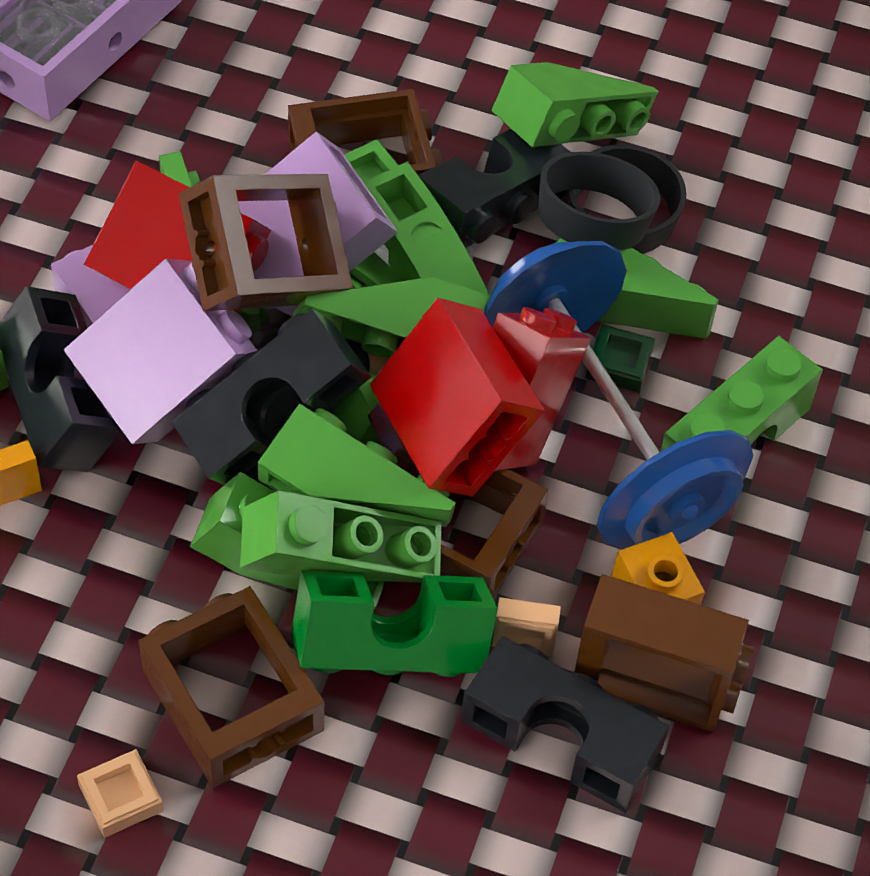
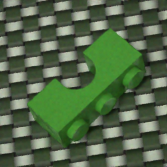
M780 336L776 337L666 431L661 451L677 442L713 431L732 430L746 436L750 441V445L762 432L775 441L810 410L823 369Z

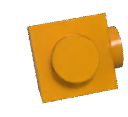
M673 532L617 552L611 577L701 605L705 591Z

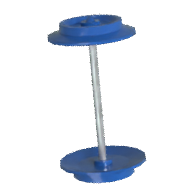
M603 241L558 242L539 248L518 260L500 277L491 291L484 314L493 327L498 313H521L523 307L532 308L543 313L544 308H550L575 319L577 324L574 330L584 333L608 311L622 290L627 272L622 254L618 249ZM588 345L582 359L583 363L646 458L644 463L618 484L602 505L597 528L605 543L619 548H628L673 532L676 540L681 544L709 529L739 499L744 486L742 480L747 475L754 456L750 441L746 436L732 430L713 431L677 442L659 452L590 345Z

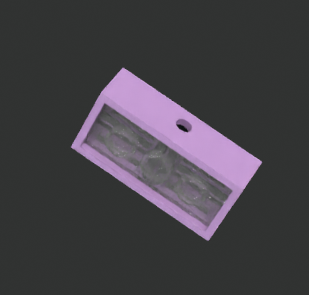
M0 0V93L51 121L182 0Z

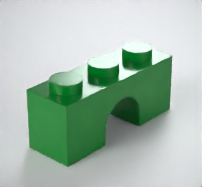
M301 570L291 630V638L301 668H311L322 673H335L342 669L373 670L384 675H396L402 671L434 672L441 676L455 677L462 673H478L488 658L498 608L483 577L423 575L420 594L415 604L400 615L381 617L373 614L375 603L363 572Z

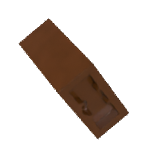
M414 89L288 105V142L291 152L315 132H318L335 145L402 136L409 164L417 175L443 163L439 148L431 149L429 141L432 139V127L429 112L427 109H419Z
M328 174L212 175L178 194L203 311L298 306L306 296L353 289L349 273V263L345 255L337 218L336 203L333 199ZM288 200L304 276L255 279L238 201Z
M402 444L394 455L398 460L397 466L417 478L420 472L404 444ZM509 469L494 471L473 497H466L502 514L503 517L475 560L441 544L440 576L483 577L494 599L542 524L549 489Z
M602 574L583 627L574 673H582L593 678L602 686L604 691L628 704L637 703L643 705L657 715L714 733L721 710L734 713L742 684H744L754 652V647L743 644L749 620Z
M251 586L234 594L224 593L211 599L203 609L179 621H165L154 627L146 637L139 640L142 670L212 788L324 731L325 702L305 670L300 667L298 659ZM248 628L289 694L212 732L172 665Z

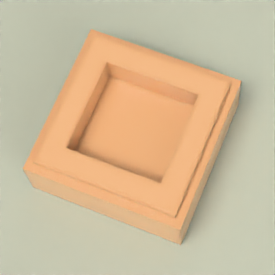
M499 597L492 646L495 647L500 638L504 636L517 644L525 643L532 645L547 656L553 655L561 606Z
M137 749L77 775L79 787L104 838L164 811L163 801Z

